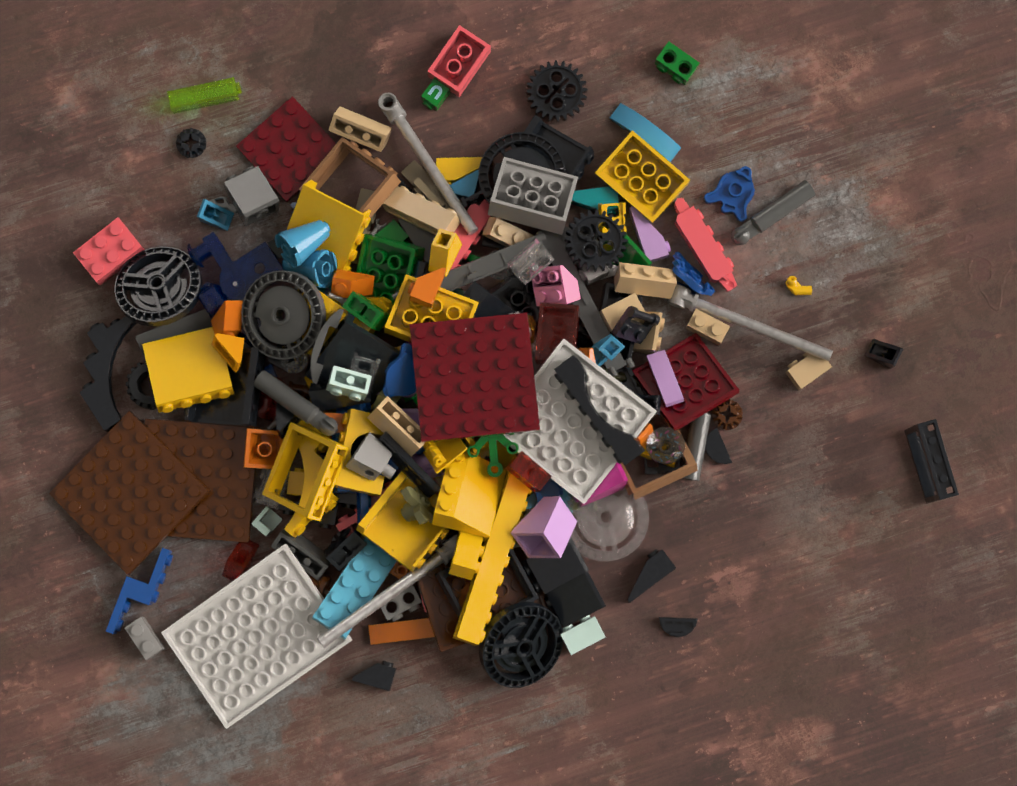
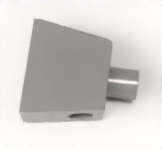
M370 432L361 441L345 466L371 481H374L380 474L390 479L396 469L387 464L392 453Z

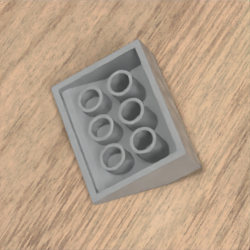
M504 157L490 200L488 215L562 235L578 177Z

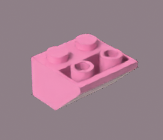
M563 265L530 268L536 306L569 304L581 299L577 279Z

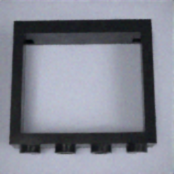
M933 419L905 429V435L926 504L959 495L937 420ZM933 425L935 430L929 431L928 426ZM952 487L953 492L948 494L946 488Z
M510 549L508 553L510 557L509 565L527 596L517 603H534L539 597L513 549ZM449 566L436 573L435 576L459 619L462 608L446 580L451 575L449 574Z

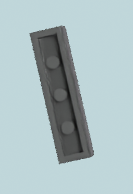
M203 309L185 316L174 323L159 326L136 335L135 338L142 354L145 355L142 344L212 327V319L208 309Z

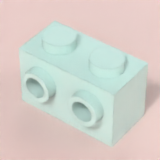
M333 366L326 390L336 396L345 395L349 396L351 400L361 401L368 394L372 376Z
M588 615L579 620L580 624L576 626L570 624L562 628L563 633L560 635L570 655L605 638L595 616L590 617Z

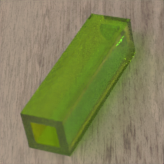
M234 77L167 91L170 109L173 114L240 100L239 94L242 93L240 82L236 83Z

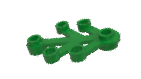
M503 434L481 436L467 451L470 457H477L480 449L489 441L490 464L487 467V472L492 477H498L503 472V465L498 462L497 440L506 447L509 454H516L519 450L518 444L511 442ZM510 445L516 446L515 452L509 450ZM471 448L477 449L476 455L470 453ZM492 466L498 467L497 473L492 472Z

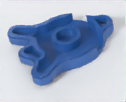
M744 166L739 170L724 174L719 180L716 189L705 194V203L721 202L722 213H733L739 222H744L747 219V205L752 200L755 192L751 169Z
M676 252L673 255L675 259L672 262L674 265L673 272L697 293L712 296L715 290L708 281L705 284L701 281L703 277L701 272L692 266L680 252Z
M409 343L402 344L399 356L385 370V384L382 391L386 397L408 396L416 392L412 346Z

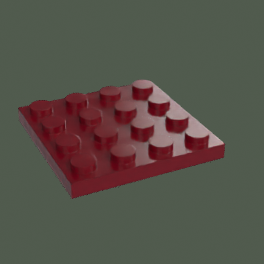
M292 96L237 144L236 147L254 167L258 166L269 184L288 202L300 192L299 188L336 143Z
M697 333L666 350L667 357L684 397V402L665 407L661 398L660 413L674 432L739 393V388ZM648 361L632 370L633 376L647 395L661 396Z

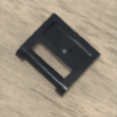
M629 306L611 332L617 337L641 344L652 327L659 324L660 317L657 314H648L639 311L634 306ZM632 318H639L645 320V322L641 323L632 320Z

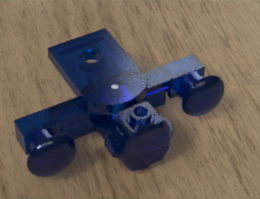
M214 232L202 239L204 242L195 248L190 244L187 245L188 254L197 266L205 268L203 262L213 256L222 269L220 284L207 282L202 285V289L198 294L199 300L212 318L224 301L244 300L249 287L262 275L284 270L266 242L260 244L236 261L232 259ZM259 263L265 265V271L261 274L255 272V266ZM256 317L258 327H260L261 319ZM241 325L240 334L242 338H244V341L249 346L255 348L249 341L243 325Z

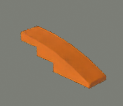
M429 618L368 625L371 645L435 637Z

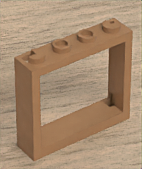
M342 137L303 184L313 180L317 183L316 189L319 190L347 155L351 153L386 177L359 210L362 213L368 209L371 210L369 215L371 218L400 184L401 181L396 176L398 172L390 166L386 168L384 166L385 163L378 157L373 159L371 157L372 154L365 148L360 150L356 142L352 140L349 142Z
M661 413L660 416L679 452H682L681 456L686 465L636 488L625 465L621 463L628 479L625 490L628 495L633 496L634 500L698 471L697 463L680 431L674 432Z

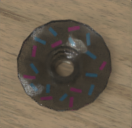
M660 427L649 435L646 442L647 452L658 463L672 464L683 456L685 441L677 430L674 431L670 427ZM666 445L669 449L663 450L662 446Z

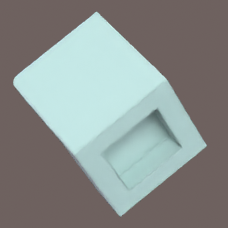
M266 506L251 524L268 537L280 524L282 518Z

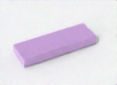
M662 350L647 355L649 366L665 407L684 402V397L666 351Z

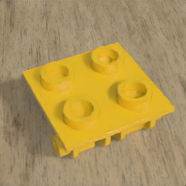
M461 438L439 440L436 442L430 441L425 442L423 445L425 449L423 453L437 474L467 450Z

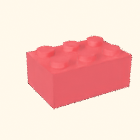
M459 25L427 71L428 77L432 80L434 78L450 88V92L460 97L490 54L491 45Z
M117 217L75 250L73 254L92 278L101 286L120 271L129 259L145 249L120 218Z

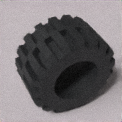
M145 360L144 363H137V367H132L131 374L127 375L128 382H126L128 390L126 391L135 404L145 409L155 410L157 407L154 395L147 396L141 389L142 381L149 375Z

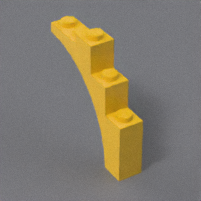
M301 420L298 423L299 425L305 426L323 435L318 429L313 427L311 424L305 423L303 420ZM303 435L299 444L304 467V486L299 506L303 508L306 506L324 461L319 455L329 448ZM331 493L324 511L325 513L331 511L337 504L339 498ZM295 512L284 530L296 538L305 531V526L313 519L306 518Z

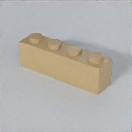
M397 186L382 204L386 212L434 235L437 234L439 228L455 232L460 224L457 213L453 209H445L433 200L430 202L419 193H411L404 186Z

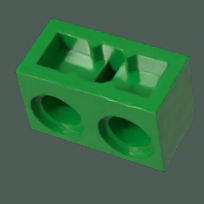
M671 42L666 44L655 60L656 68L660 72H667L676 83L684 85L687 84L700 62ZM670 56L673 62L666 63L663 58ZM686 67L689 72L682 74L679 68Z
M352 291L342 306L368 327L379 332L389 317L388 313L362 294Z

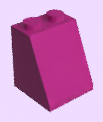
M618 462L585 504L573 496L575 502H579L582 507L623 490L628 479L622 465Z

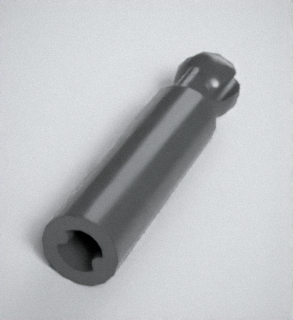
M802 181L756 213L742 226L735 228L731 234L732 241L736 245L746 244L752 237L764 232L816 195L814 189L808 181Z
M264 370L257 376L254 387L305 423L311 424L325 436H332L337 432L338 424L334 418L324 414L317 406Z
M708 412L690 422L687 446L697 463L698 471L682 479L700 481L711 418Z

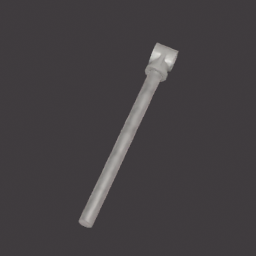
M392 93L382 94L378 100L382 112L392 125L396 124L450 208L457 213L458 219L468 235L477 232L478 228L405 119L407 114L396 96ZM388 102H393L391 107H385Z
M676 284L672 298L667 300V303L680 309H685L686 307L691 312L694 309H698L706 314L827 361L830 360L833 353L830 349L699 299L700 294L696 293L694 295L691 293V290Z
M458 533L444 541L441 548L437 547L435 549L436 554L427 559L420 569L416 568L413 573L410 571L318 637L317 640L323 648L328 646L440 564L444 563L447 565L449 560L453 558Z

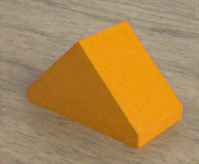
M220 333L215 334L212 346L236 373L242 360L244 338Z

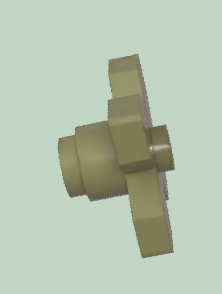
M408 486L401 490L404 499L407 501L401 509L404 519L408 522L417 520L419 524H425L428 521L432 523L435 508L431 506L428 497L418 487L413 489L411 486Z

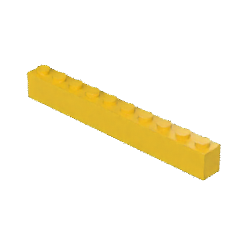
M518 452L512 455L503 483L490 538H486L483 544L485 548L482 558L479 557L478 562H481L478 574L474 573L453 635L454 639L474 646L479 645L484 640L486 632L483 630L485 624H488L491 619L492 613L490 609L492 605H495L498 597L496 590L503 582L504 575H502V572L508 566L510 560L508 553L510 549H513L516 542L511 532L521 522V513L525 512L528 505L526 501L527 495L531 494L534 483H532L533 476H536L539 471L536 466Z

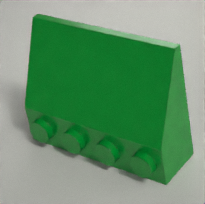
M364 234L356 272L375 276L373 294L367 296L386 297L394 305L395 301L391 294L400 290L406 274L413 277L417 259L423 260L425 248L407 242Z

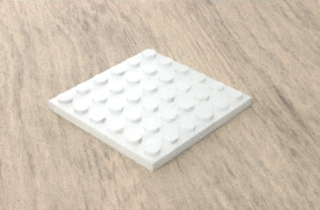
M563 339L534 376L540 430L503 435L511 442L518 444V453L585 504L616 465L617 461L613 456L615 452L611 446L609 448L605 446L601 440L603 435L600 431L595 432L589 422L592 420L588 415L584 416L578 409L580 404L576 399L572 400L566 392L567 386L564 382L562 384L558 382L554 376L556 374L554 369L575 355L586 369L587 390L596 411L610 425L623 432L633 434L636 438L657 411L567 340ZM510 445L516 451V446Z

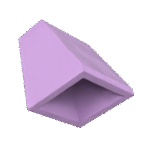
M560 496L543 497L512 530L511 534L528 558H561L577 521Z

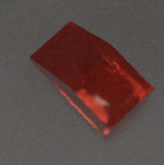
M251 540L249 543L238 542L226 561L222 576L234 581L245 573L259 548V544Z

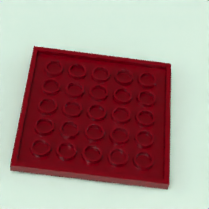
M527 313L410 324L421 442L540 430Z

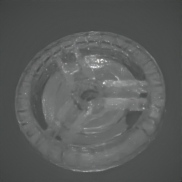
M624 487L623 493L618 497L612 494L582 507L579 504L578 509L575 510L574 505L576 502L573 496L568 493L564 503L572 515H576L577 525L581 534L589 542L601 547V550H597L588 546L581 540L574 528L571 538L579 553L594 561L610 562L624 558L634 552L642 543L648 530L649 511L644 497L634 500L632 495L627 494ZM626 495L632 500L631 502L625 497ZM632 505H634L637 513L636 529L631 539L618 549L617 544L622 542L632 530L634 523ZM602 513L608 514L609 521L607 523L601 520ZM612 546V551H606V547Z

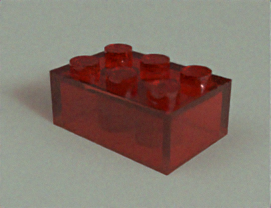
M540 302L535 351L536 364L543 365L563 339L577 348L580 316L579 305Z

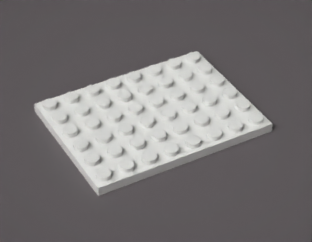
M287 544L278 548L161 632L226 729L352 641L348 635L345 640L339 637L325 648L321 646L317 638L329 629L313 620L312 617L324 598Z

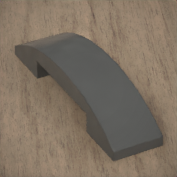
M339 308L327 319L313 345L310 370L312 382L317 384L323 365L316 361L329 326L338 327L343 309Z

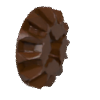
M731 399L715 407L712 411L714 423L724 430L736 428L743 418L742 408ZM729 407L730 413L736 416L729 417L726 423L725 416L719 414V412H726Z

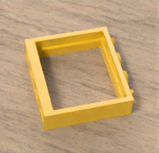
M290 422L262 495L306 518L321 521L349 447L305 426ZM303 435L329 447L305 508L280 496Z

